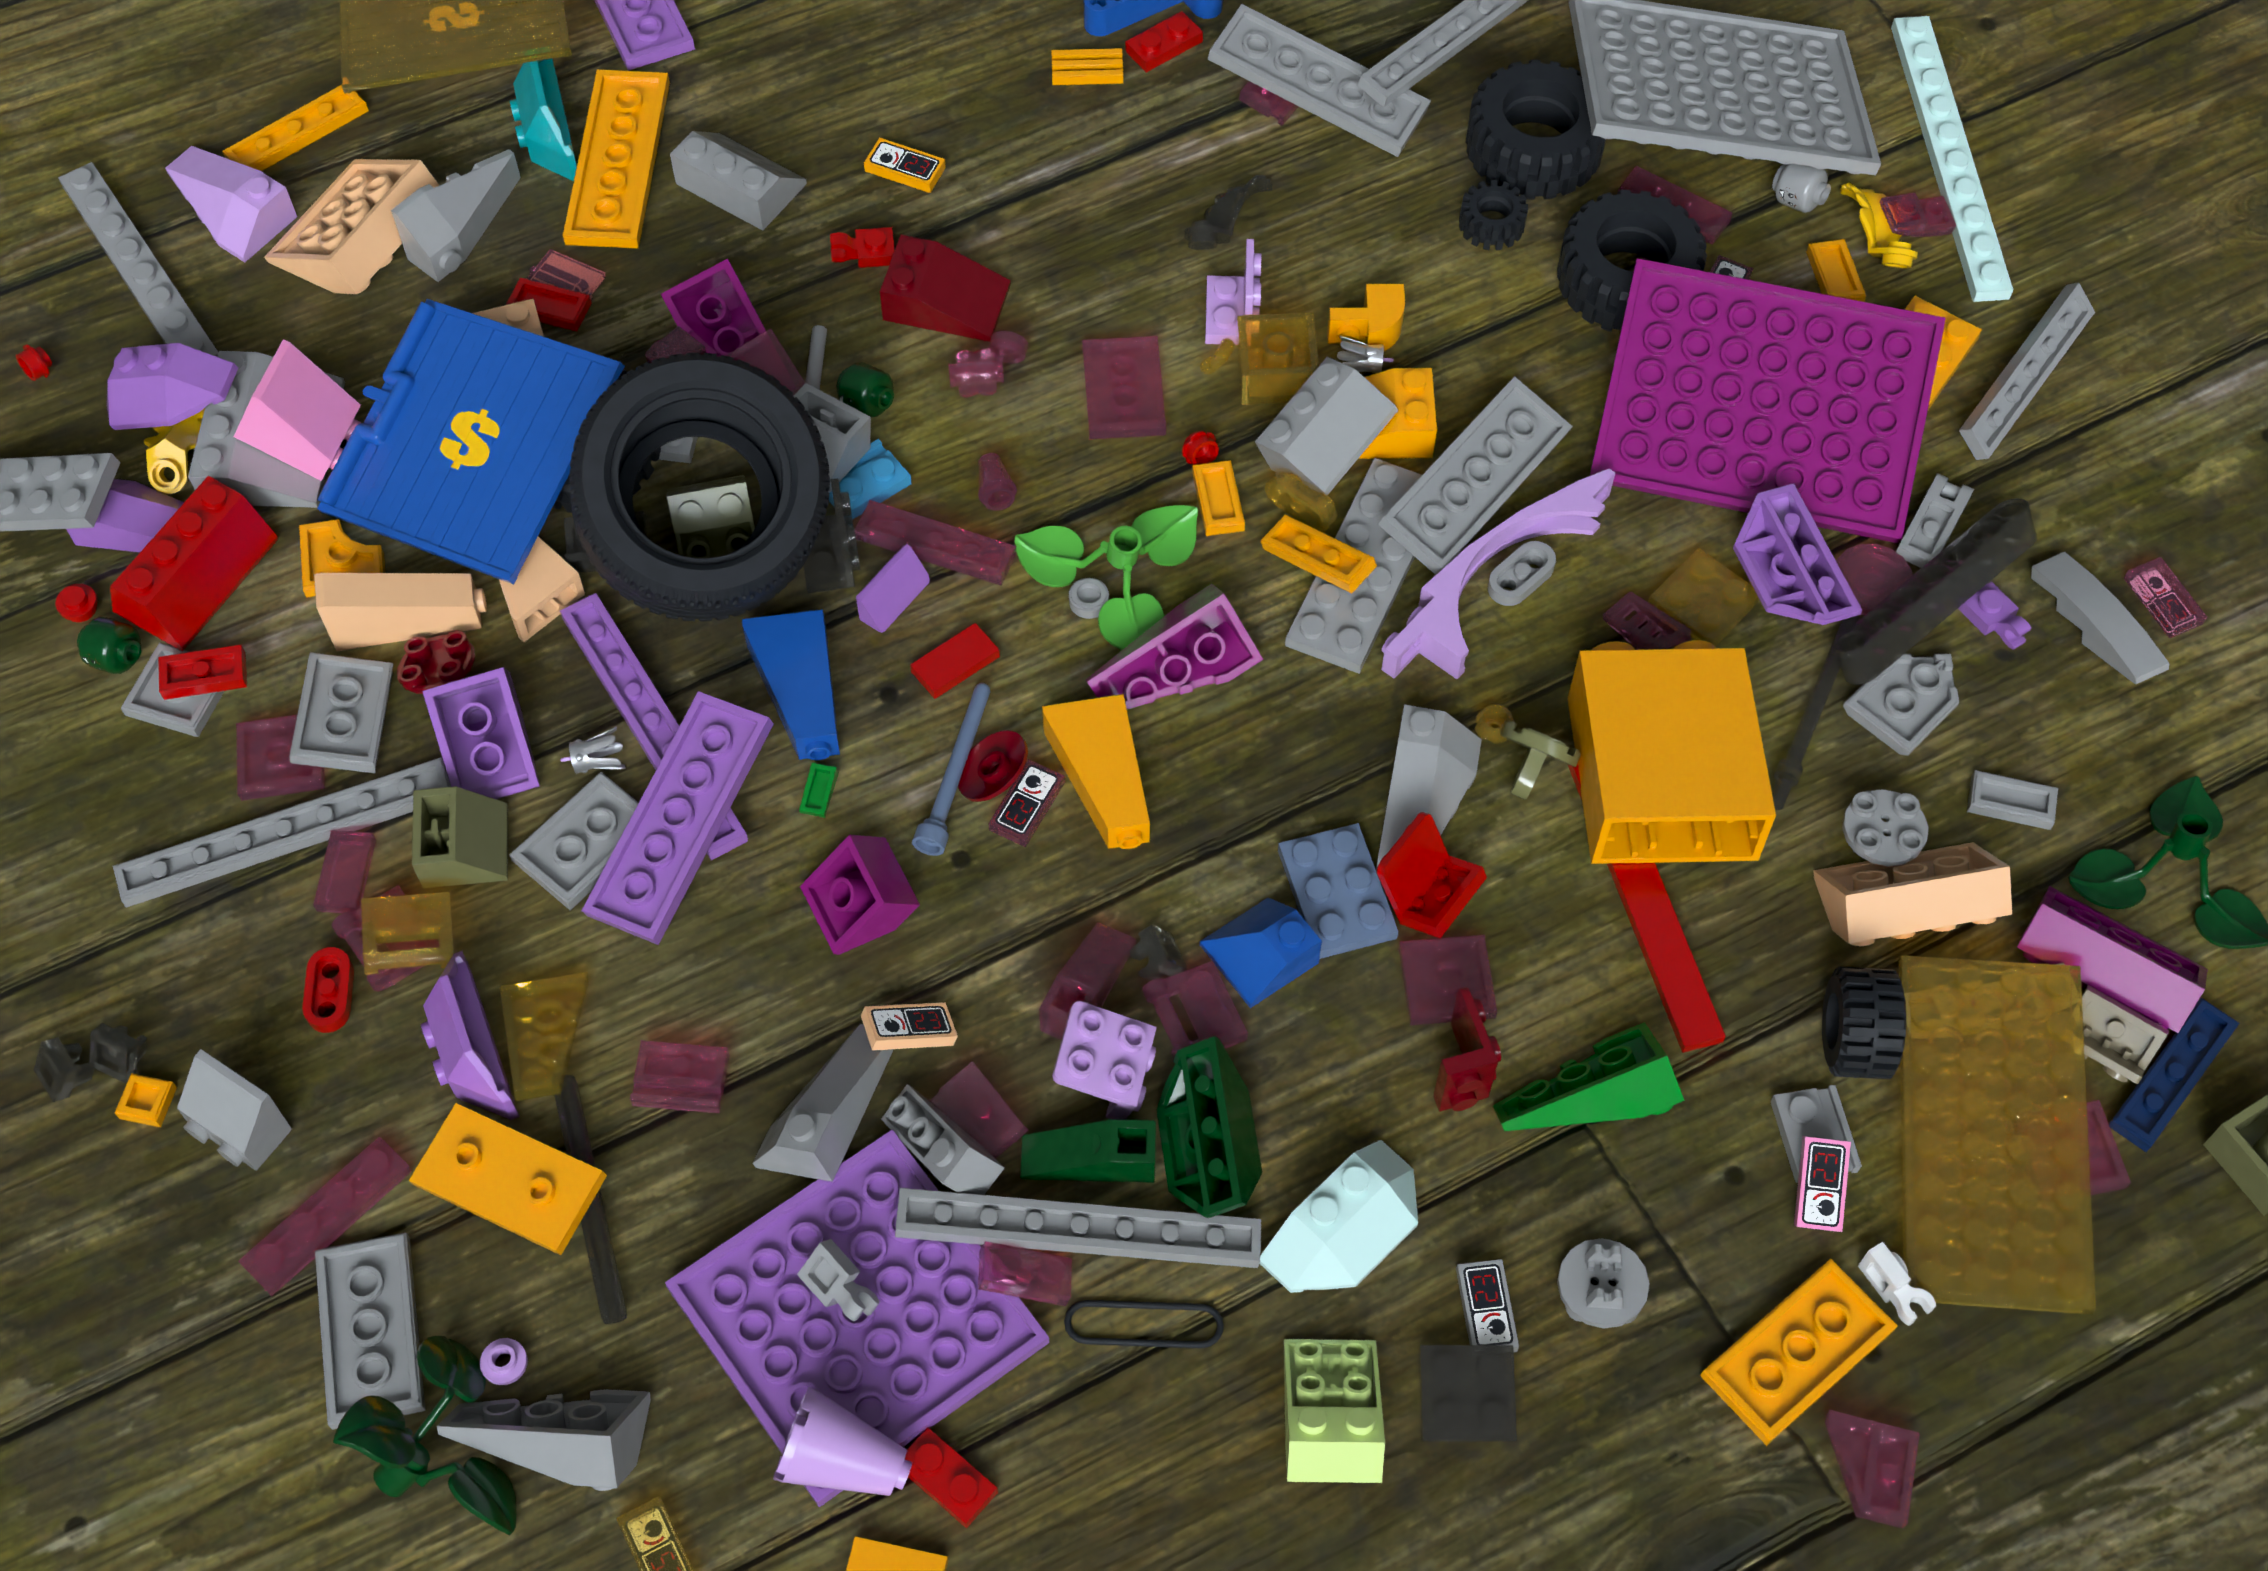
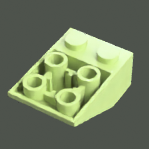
M1284 1339L1287 1482L1382 1483L1385 1435L1376 1340Z

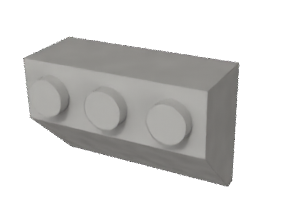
M692 131L670 153L677 185L762 231L807 184L805 178L720 133Z
M1326 357L1258 437L1255 443L1272 471L1327 496L1398 412V409L1394 403L1356 369Z

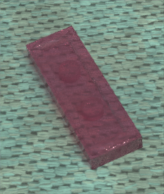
M1638 166L1632 170L1618 189V191L1631 190V193L1637 194L1643 190L1651 192L1650 196L1660 198L1662 195L1671 199L1672 205L1675 207L1680 205L1689 213L1688 218L1695 219L1701 228L1700 233L1703 234L1706 242L1712 245L1727 227L1733 214Z

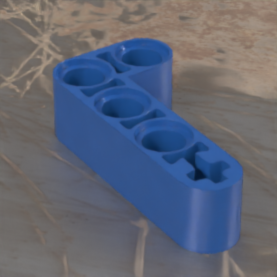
M1084 0V28L1091 35L1106 36L1183 1L1196 16L1203 19H1211L1217 17L1222 12L1223 0Z

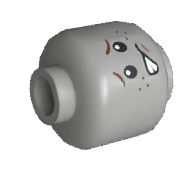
M1783 164L1775 174L1772 188L1776 193V199L1779 203L1802 213H1807L1816 208L1817 205H1823L1830 194L1831 185L1827 183L1828 175L1825 169H1816L1812 166Z

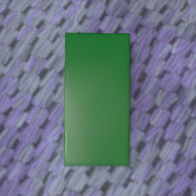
M811 763L799 808L800 813L825 818L839 774L837 767Z

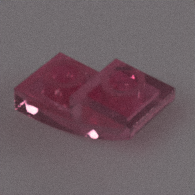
M1914 192L1884 197L1879 202L1892 233L1912 237H1932L1952 234L1956 227L1944 196L1918 200Z

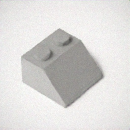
M202 1049L194 1056L177 1109L187 1121L183 1128L203 1144L208 1139L218 1144L220 1147L217 1149V1152L233 1165L238 1167L244 1162L257 1171L290 1133L292 1128L267 1093Z

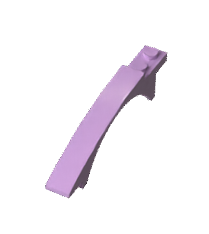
M1606 469L1581 479L1521 509L1466 547L1422 587L1419 607L1410 615L1407 626L1400 633L1393 632L1382 647L1384 657L1381 670L1395 678L1420 653L1455 679H1458L1465 672L1464 662L1469 652L1459 623L1458 601L1469 579L1489 558L1523 540L1558 533L1593 535L1600 528V523L1591 517H1598L1604 511L1605 505L1602 503L1610 495L1615 472L1611 469Z

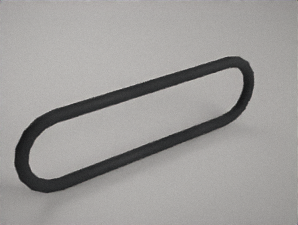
M1084 1300L1072 1305L1066 1312L1064 1320L1065 1330L1070 1338L1078 1343L1089 1345L1206 1348L1218 1342L1224 1329L1223 1318L1216 1309L1209 1305L1193 1303ZM1083 1307L1205 1311L1213 1315L1217 1323V1330L1214 1336L1207 1341L1089 1338L1079 1336L1074 1332L1071 1319L1073 1314Z

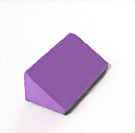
M908 544L903 545L856 596L859 620L878 632H885L930 582L927 571L911 546Z

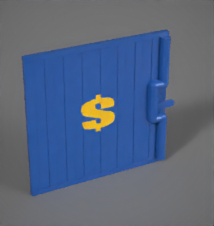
M427 299L425 303L420 302L383 373L384 385L381 389L370 385L363 389V395L375 400L364 423L355 426L317 499L320 501L317 509L324 514L514 585L570 474L571 456L574 451L573 446L583 420L587 419L586 414L592 405L596 404L599 396L604 391H607V388L618 379L625 366L619 361Z

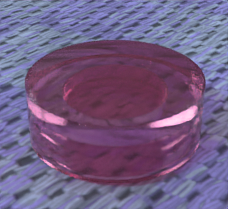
M997 331L993 333L989 345L990 354L997 360L1005 363H1019L1023 361L1028 349L1027 340L1021 335L1010 331Z

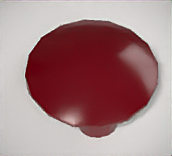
M452 631L447 635H439L428 639L422 636L413 637L404 645L406 654L402 657L397 668V679L404 689L416 694H423L422 691L461 680L468 674L474 664L475 649L462 631Z

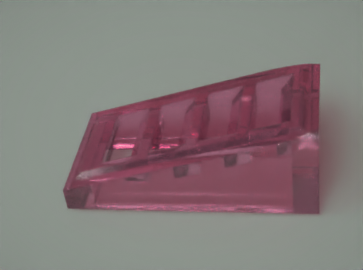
M1631 591L1603 614V620L1637 650L1673 649L1681 643L1691 641L1690 628ZM1633 610L1637 612L1629 621L1624 619ZM1647 620L1648 623L1639 629L1638 627ZM1658 631L1661 632V633H1660L1658 636H1656L1655 638L1652 637V636H1653L1655 633H1657Z

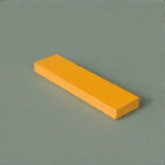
M345 82L223 150V154L229 160L263 171L367 113L369 110L366 102Z

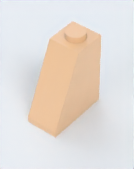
M537 537L517 576L515 584L513 585L499 579L519 639L523 642L527 641L561 614L560 610L574 604L585 595L579 572L540 537Z

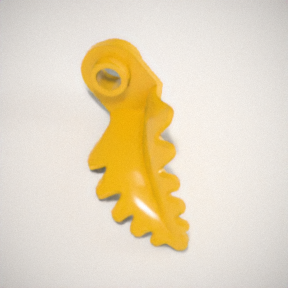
M1851 183L1843 184L1840 193L1852 197L1862 207L1859 212V218L1868 239V254L1872 257L1882 258L1881 264L1884 266L1912 268V262L1917 259L1918 252L1911 250L1912 244L1898 242L1905 231V223L1903 219L1894 216V213L1898 210L1897 205L1885 202L1884 200L1887 197L1883 193H1875L1872 189L1857 188Z
M205 408L199 413L172 426L153 427V430L159 434L144 439V444L149 447L146 449L148 479L152 487L164 494H173L181 491L186 486L189 475L187 452L196 446ZM166 467L173 469L175 473L173 481L165 478L164 470Z

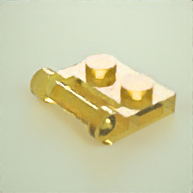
M450 892L361 898L365 975L379 974V969L441 965V969H445L454 954ZM439 939V947L378 952L377 947L379 943Z

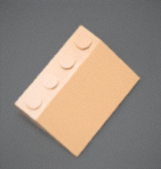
M354 159L264 258L268 263L333 293L359 294L368 288L371 283L370 279L374 274L392 261V254L402 244L391 210L419 188L428 184L435 188L439 184L421 160Z

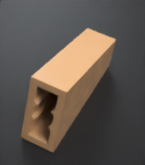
M314 574L316 608L336 651L406 641L417 636L431 637L448 634L452 631L463 632L482 629L480 613L487 612L483 588L476 589L471 574Z

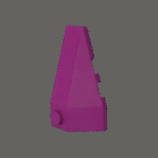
M1210 584L1175 607L1089 676L1086 682L1096 698L1124 694L1126 709L1152 703L1155 699L1176 693L1180 695L1189 693L1194 688L1213 683L1218 685L1229 682L1262 661L1263 658L1225 594L1216 586Z

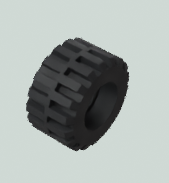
M1839 966L1834 970L1828 982L1823 1004L1822 1041L1824 1056L1829 1070L1835 1077L1891 1079L1901 1062L1906 1038V1001L1899 976L1893 969Z

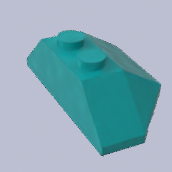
M545 50L529 53L513 83L516 99L510 100L514 121H521L522 125L515 126L520 148H528L531 162L574 181L577 164L551 51Z

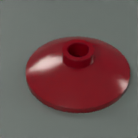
M1005 730L993 733L976 744L969 752L958 784L961 794L968 800L981 802L990 800L1007 790L1019 777L1027 761L1028 746L1024 738L1017 732Z

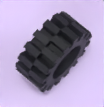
M1491 180L1490 186H1487L1485 181L1479 182L1478 189L1474 185L1471 186L1468 193L1465 192L1459 217L1460 231H1464L1463 237L1466 240L1472 237L1471 244L1476 247L1480 242L1484 243L1483 249L1489 250L1490 245H1495L1496 250H1502L1503 243L1509 248L1514 245V240L1518 242L1521 239L1522 233H1524L1528 213L1526 197L1524 194L1519 196L1520 189L1515 186L1512 190H1509L1510 183L1503 182L1502 187L1497 186V180ZM1496 211L1506 216V218L1498 220L1489 219L1481 213Z

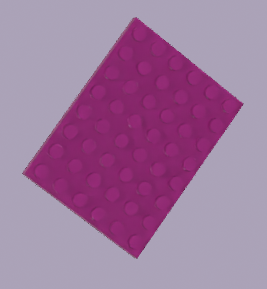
M1637 258L1590 476L1606 469H1611L1615 472L1612 486L1749 513L1757 493L1794 483L1817 527L1900 543L1903 538L1946 318Z

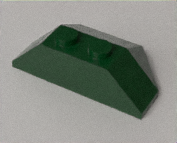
M1213 1036L1177 1050L1173 1061L1175 1066L1165 1083L1156 1109L1168 1191L1205 1218H1211L1247 1205L1263 1173L1249 1090L1220 1039Z

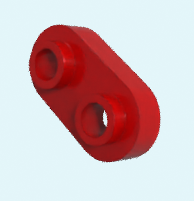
M336 947L323 948L314 953L309 959L306 968L302 1007L303 1015L309 1025L321 1033L334 1032L343 1027L348 1021L351 1012L354 966L348 955ZM339 970L335 977L326 978L330 971ZM335 1009L331 1016L322 1017L325 1011Z

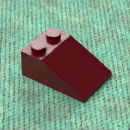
M900 235L879 291L882 317L884 321L991 342L1011 286V280L939 242Z

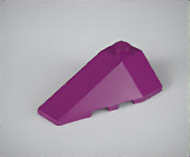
M728 259L661 293L678 328L703 352L717 354L716 356L720 357L721 355L733 357V360L738 361L739 359L750 363V366H756L766 371L768 376L772 375L782 386L785 385L792 393L798 391Z

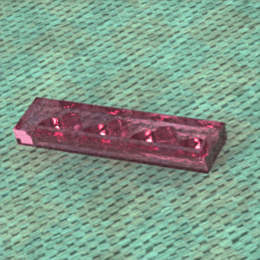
M872 500L869 501L854 530L857 540L894 552H898L903 545L908 544L912 547L919 560L1001 586L1016 557V546Z
M379 1136L238 1262L272 1297L315 1258V1250L327 1248L408 1176L412 1170Z

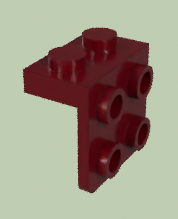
M1468 987L1458 989L1451 1018V1026L1462 1054L1442 1059L1433 1095L1439 1112L1451 1108L1454 1111H1463L1474 1106L1479 1100L1489 1098L1493 1080H1496V1068L1498 1062L1501 1061L1499 1044L1494 1036H1488L1483 1024L1486 1022L1483 1005L1478 997H1472Z

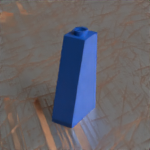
M823 610L742 619L749 653L799 760H823L829 756L840 755L827 631Z

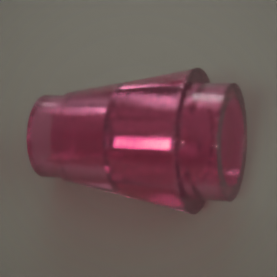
M995 453L985 454L978 461L979 500L990 510H1004L1014 502L1017 493L1016 485L1001 461L1000 456Z

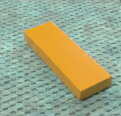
M1286 514L1261 539V544L1265 551L1351 594L1377 567L1374 557Z

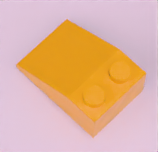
M1393 368L1366 376L1365 378L1396 405L1398 412L1358 459L1433 458L1437 423L1432 368Z

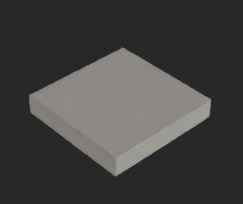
M159 642L123 703L121 710L125 716L199 737L224 691L164 700L159 692L158 657L188 653L190 651L184 650L182 652L173 646Z

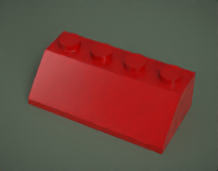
M208 475L110 586L112 610L117 615L183 652L277 542L278 536L242 494Z

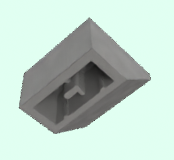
M805 383L793 397H797L804 405V411L809 412L814 420L813 426H817L822 437L820 441L824 443L827 453L825 458L828 459L830 489L828 492L830 493L870 449L871 417Z

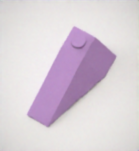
M194 146L189 147L165 168L185 199L192 205L199 219L211 232L218 246L244 263L297 218L286 187L260 170Z

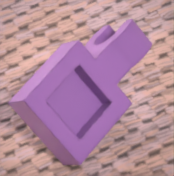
M1992 581L1961 599L1958 609L1984 635L1995 631L2012 650L2026 642L2022 635L2029 632L2031 626L2024 618L2016 616L2019 608Z

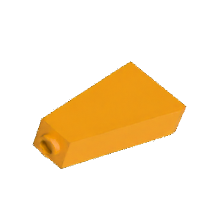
M1124 694L1042 706L1044 734L1108 849L1116 847L1132 849L1140 846L1142 843H1148L1150 839V821Z

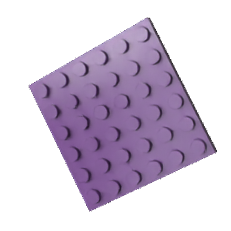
M890 1130L841 1163L833 1182L816 1180L665 1282L673 1298L782 1455L789 1432L808 1387L818 1390L900 1446L905 1447L919 1437L927 1427L930 1429L1049 1343V1336L979 1244L895 1237L900 1188L938 1191V1189L893 1130ZM832 1239L859 1269L860 1273L854 1282L870 1289L880 1301L871 1315L867 1316L862 1312L859 1318L853 1322L843 1313L838 1303L825 1307L797 1275L820 1242ZM804 1485L818 1507H821L843 1491Z

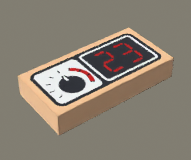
M946 1002L865 1006L861 1014L872 1050L954 1046L958 1037Z

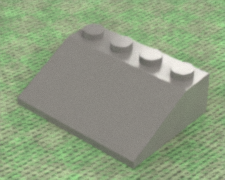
M219 351V358L232 362L239 368L226 399L215 405L211 402L205 407L188 475L194 490L209 475L242 494L252 506L318 508L319 501L317 499L322 491L324 478L320 481L234 437L251 397L273 357L259 352ZM325 373L344 389L345 381L343 378Z

